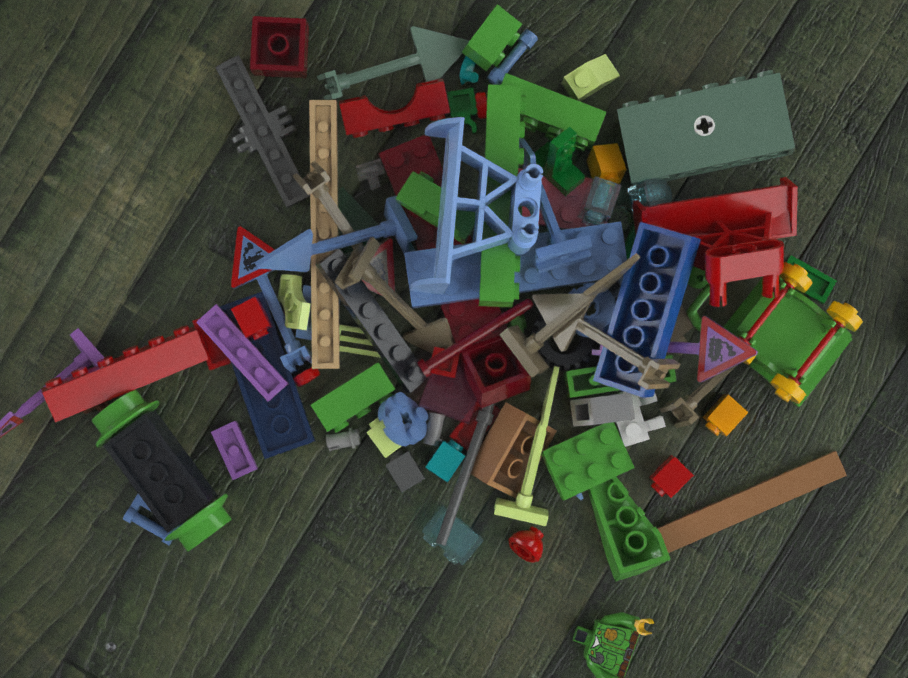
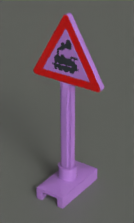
M707 316L702 317L699 343L670 342L667 350L668 353L697 354L699 356L698 382H704L758 354L756 349ZM600 344V350L592 349V355L600 356L603 346Z
M79 328L72 332L70 336L81 353L73 359V363L56 376L61 377V380L72 376L71 372L84 366L88 368L91 365L97 366V361L104 358ZM41 389L23 403L16 413L10 411L1 419L0 438L24 422L21 417L31 413L45 401Z

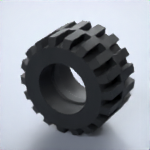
M541 314L537 317L531 328V335L538 333L546 326ZM579 336L578 346L572 352L563 354L556 352L550 346L547 339L544 342V346L538 352L550 369L557 366L559 371H569L586 364L592 356V349L596 350V344L598 343L589 337Z

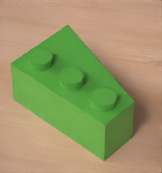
M413 171L395 198L396 202L438 228L441 187L434 184V179L421 171L417 174ZM456 210L454 239L462 244L466 243L474 230L475 212Z

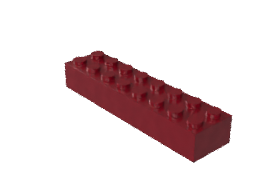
M423 135L379 153L396 196L413 171L417 174L421 171L434 179V184L442 186L443 168L430 136ZM402 206L417 235V240H414L418 251L436 248L438 228ZM471 237L468 238L465 244L473 243ZM456 239L453 241V245L462 244ZM479 299L440 305L445 318L448 320L455 343L502 314L499 307L479 306ZM505 324L475 344L500 335L507 329V325Z

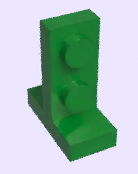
M568 127L550 143L547 142L535 152L536 164L543 169L542 175L565 197L585 180V175L572 164L571 158L576 148L577 133L571 127Z

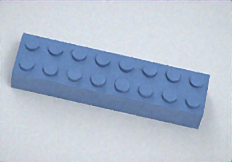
M621 221L561 230V233L565 235L567 240L589 235L592 242V247H589L591 259L538 273L535 266V249L551 244L548 232L538 233L535 244L525 254L515 253V255L520 256V272H515L514 283H519V293L598 282L627 260ZM471 243L460 244V245H453V249H456V248H459V247H462V246H465V245H468V244H471ZM436 248L404 253L409 290L410 285L414 281L433 278ZM481 251L452 260L450 284L443 295L410 291L412 308L479 299Z

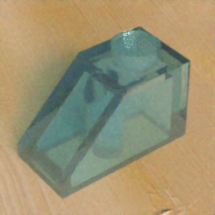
M646 179L628 188L632 213V202L639 200L643 206L649 207L670 203L672 200V192L670 187L667 186L666 179Z

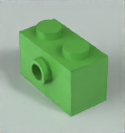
M497 4L463 49L462 53L485 71L491 65L497 67L505 57L502 51L506 45L512 47L520 37L517 31L522 23Z

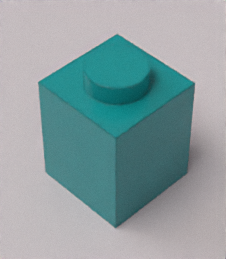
M452 439L449 442L443 440L425 468L448 483L465 458V454L462 453L464 447Z

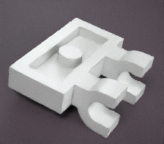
M655 393L653 397L648 398L632 394L635 419L616 422L625 447L649 440L648 431L666 427L663 416H657L644 421L639 407L657 402Z

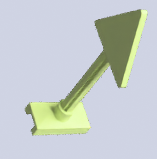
M557 366L553 368L540 413L541 420L535 430L521 492L517 493L516 502L496 498L494 506L495 515L542 526L547 525L548 509L531 506L533 499L531 493L546 436V427L548 426L559 373V367Z

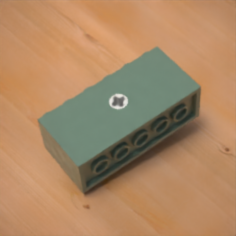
M773 70L760 72L756 74L757 78L746 80L745 76L729 80L730 84L719 86L718 83H710L702 86L703 90L692 92L691 89H684L675 92L676 96L665 98V95L650 97L647 103L638 104V101H630L622 104L623 108L617 109L631 183L634 188L793 155L795 145L780 73L773 74ZM703 125H706V126H707V129H708V133H707V134H703V131L701 130V126H703Z

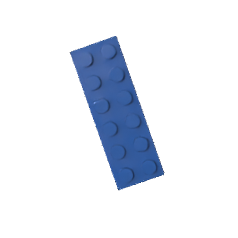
M640 222L629 257L631 258L637 253L640 259L624 274L607 335L643 357L665 359L701 239ZM603 346L593 381L642 398L653 397L655 389L646 390L638 385L643 374L638 371V367Z

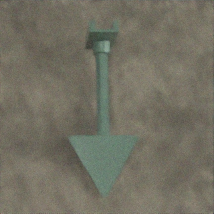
M412 26L410 27V32L416 49L415 54L348 75L346 73L336 75L335 70L317 75L318 81L326 79L327 84H325V88L330 91V94L323 96L324 100L342 97V90L350 88L352 84L417 64L421 66L425 82L440 79L461 56L469 40Z

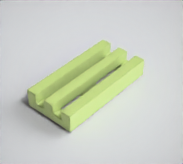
M339 324L340 341L373 346L367 339L341 335L342 330L364 334L361 328ZM340 346V351L381 358L378 352Z

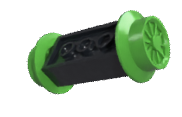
M133 390L111 403L92 419V423L101 433L95 445L97 448L104 446L167 533L178 527L165 538V541L178 539L187 552H189L232 520L223 508L228 495L227 493L206 508H203L218 497L217 493L155 409L159 406L160 402L158 400L145 402L139 392Z

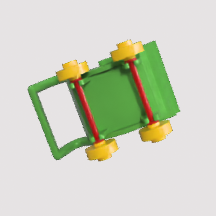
M784 262V270L779 275L780 295L775 298L773 292V298L763 297L761 278L723 328L758 351L757 355L743 361V363L750 366L777 389L775 391L777 396L786 402L791 401L797 407H800L851 342L852 335L845 328L856 332L863 321L857 315L858 311L848 303L841 304L833 301L827 308L828 314H826L814 302L797 291L806 293L813 284L807 276L808 272L798 264L791 265ZM707 283L686 311L691 324L700 332L702 319L697 310L710 295L709 283Z

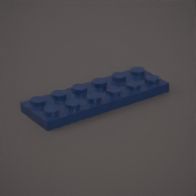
M263 292L219 307L241 330L231 309L253 297H257L273 326L267 329L269 334L257 340H254L253 337L248 339L289 383L275 397L267 401L232 363L264 459L315 442L316 440L297 385L293 380V374L284 367L280 359L281 356L286 354L269 305Z

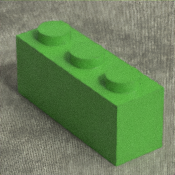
M380 362L311 404V407L326 431L329 432L333 429L337 433L349 425L347 420L354 415L359 419L372 411L369 407L377 401L381 405L383 401L393 396L392 392L396 388Z

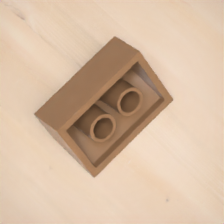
M505 402L479 449L471 475L487 485L516 498L517 493L521 492L535 430L540 421ZM550 426L546 427L542 451L548 448L557 430Z

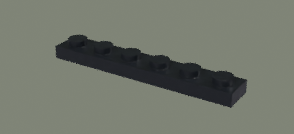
M340 248L332 251L316 264L317 268L405 392H413L427 379L417 363L418 359L361 279L359 282L344 289H341L335 283L347 258Z

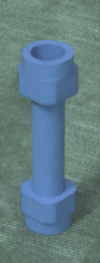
M526 29L518 38V44L498 68H493L487 80L492 85H501L505 73L509 72L526 49L530 50L538 40L537 36Z

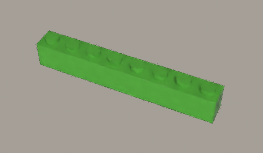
M488 84L485 159L517 177L518 165H523L524 148H519V138H524L525 122H520V112H525L526 95H521V86ZM487 176L486 195L502 184ZM511 190L487 205L507 226H509ZM522 206L518 207V211H519V213H520L521 215H522ZM483 221L482 240L497 236ZM508 243L481 251L479 306L512 307L514 299L519 300V283H514L515 272H520V256L515 255L509 249Z

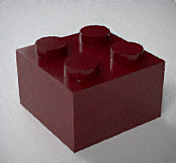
M252 17L250 70L254 76L307 78L309 25L306 18Z
M500 335L474 344L460 352V367L481 408L530 390L531 376Z

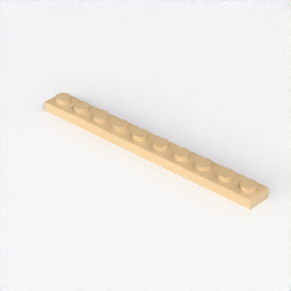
M309 100L310 163L316 161L330 177L331 180L325 184L329 188L328 193L338 206L337 100ZM310 164V172H313L314 169ZM311 193L312 244H315L319 241L337 237L338 226L319 198H315ZM332 251L311 256L312 369H340L339 297L316 266L318 262Z

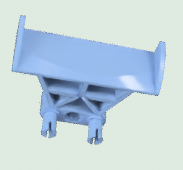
M464 117L438 120L425 128L426 136L446 138L433 278L414 281L410 285V291L443 295L450 284L452 260L508 243V247L513 253L525 254L537 240L541 179L543 177L541 175L543 173L542 167L537 164H530L526 169L521 170L516 177L462 145ZM461 161L479 171L477 199L457 197ZM487 176L502 184L488 195H486ZM511 190L509 226H507L487 205ZM518 207H527L531 216H522L518 211ZM456 210L475 212L473 243L453 249ZM483 221L497 236L482 240Z

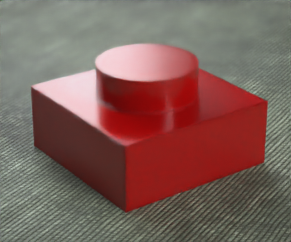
M434 347L432 357L445 349ZM460 353L431 370V373L456 378Z

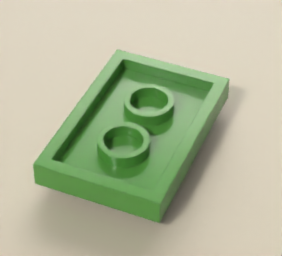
M614 422L601 424L541 452L562 501L635 468Z

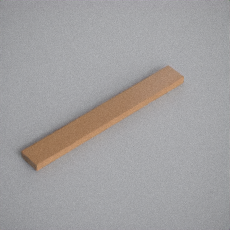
M832 451L659 526L657 529L663 537L668 553L847 475L837 452Z

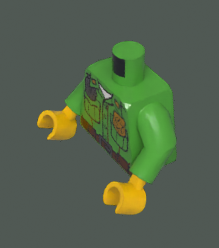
M624 612L605 615L601 620H595L592 630L577 626L573 641L586 645L583 655L587 659L588 668L596 678H624L639 636L652 634V632L645 630V622L654 624V621L651 618L640 620L639 617Z

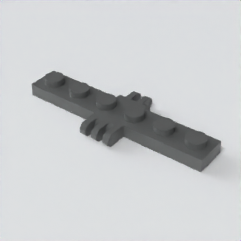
M239 55L216 66L245 124L239 128L240 134L232 138L234 144L245 141L244 144L236 148L238 153L248 149L250 153L259 152L287 208L310 198V194L307 195L293 178L294 174L297 173L299 176L300 174L282 138L297 131L295 124L287 128L284 127V125L293 121L290 115L282 119L279 117L288 112L286 106L268 113Z

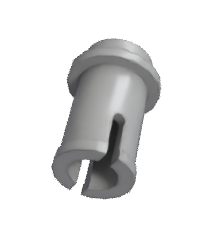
M429 412L427 432L423 443L439 446V441L442 442L440 436L445 415Z
M352 427L349 428V431L326 435L329 451L351 446L354 449L356 445L361 444L358 429L353 430Z

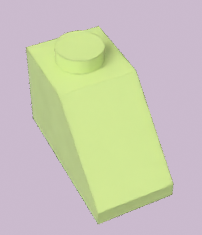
M604 54L584 63L564 76L562 85L572 99L581 102L620 77L607 55Z

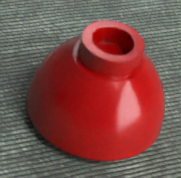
M530 527L529 530H521L514 533L508 539L509 546L522 559L531 563L539 562L543 553L541 539L544 535L539 529Z

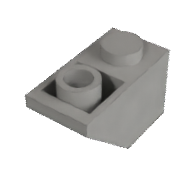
M630 393L570 400L573 427L635 419L632 394Z

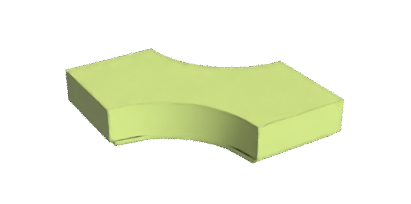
M282 274L277 298L284 307L286 328L307 330L311 304L306 302L303 297L302 276Z

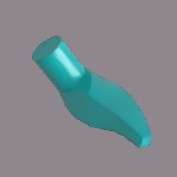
M467 56L464 58L460 69L461 85L468 81L475 83L479 79V75L473 72L476 63Z

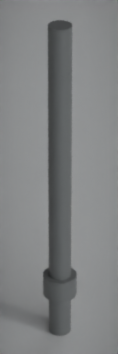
M495 403L482 408V411L479 410L475 420L477 425L435 543L446 546L487 426H490L494 417L492 412Z

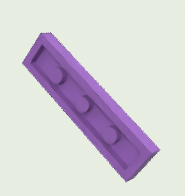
M217 304L196 322L267 401H270L289 384L248 338H245L243 332Z

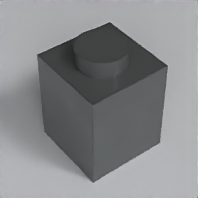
M400 449L388 456L390 462L386 463V467L401 492L425 479L423 472L409 450L404 453Z

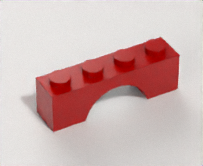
M442 78L416 84L412 99L404 107L397 110L388 111L374 106L366 95L339 101L346 135L352 134L353 138L366 136L368 131L378 129L379 132L394 129L393 125L404 123V126H413L420 123L419 119L428 117L430 121L445 118V114L450 113Z

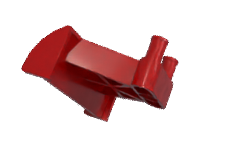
M781 177L780 185L651 206H643L639 200L632 202L635 232L637 234L639 224L643 222L701 239L693 266L705 271V279L710 285L709 304L713 307H720V301L722 307L727 305L726 283L762 277V296L773 298L774 292V297L776 298L780 295L779 275L784 270V243L777 239L797 236L798 186L787 177Z

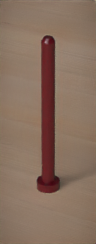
M530 299L523 300L427 361L419 360L417 363L426 378L432 375L431 370L531 309L533 307L532 301Z

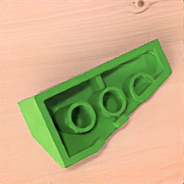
M617 477L588 489L606 558L615 581L639 575L670 560L661 533L656 526L653 527L646 518L645 512L635 504L628 495L629 492Z

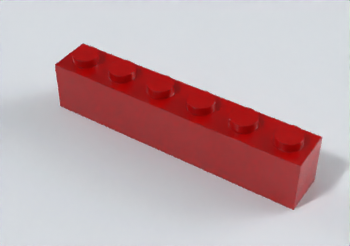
M188 325L175 329L172 336L164 338L162 335L152 338L148 341L149 345L142 348H138V346L130 347L122 351L123 355L115 359L112 356L105 357L97 361L98 365L93 368L87 369L84 366L72 371V376L61 380V377H56L45 382L46 387L41 388L54 421L58 422L208 360L197 330L194 327L189 328Z

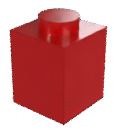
M253 297L231 309L245 338L253 337L254 340L260 339L269 334L267 329L273 327L257 297Z
M670 455L649 478L654 482L651 487L661 497L666 494L672 498L694 475L675 456Z

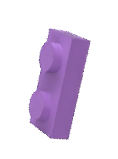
M237 421L211 432L232 480L258 469Z

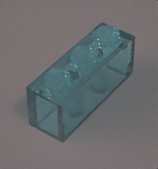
M595 176L586 189L577 216L583 219L582 223L587 226L604 224L612 215L621 185Z

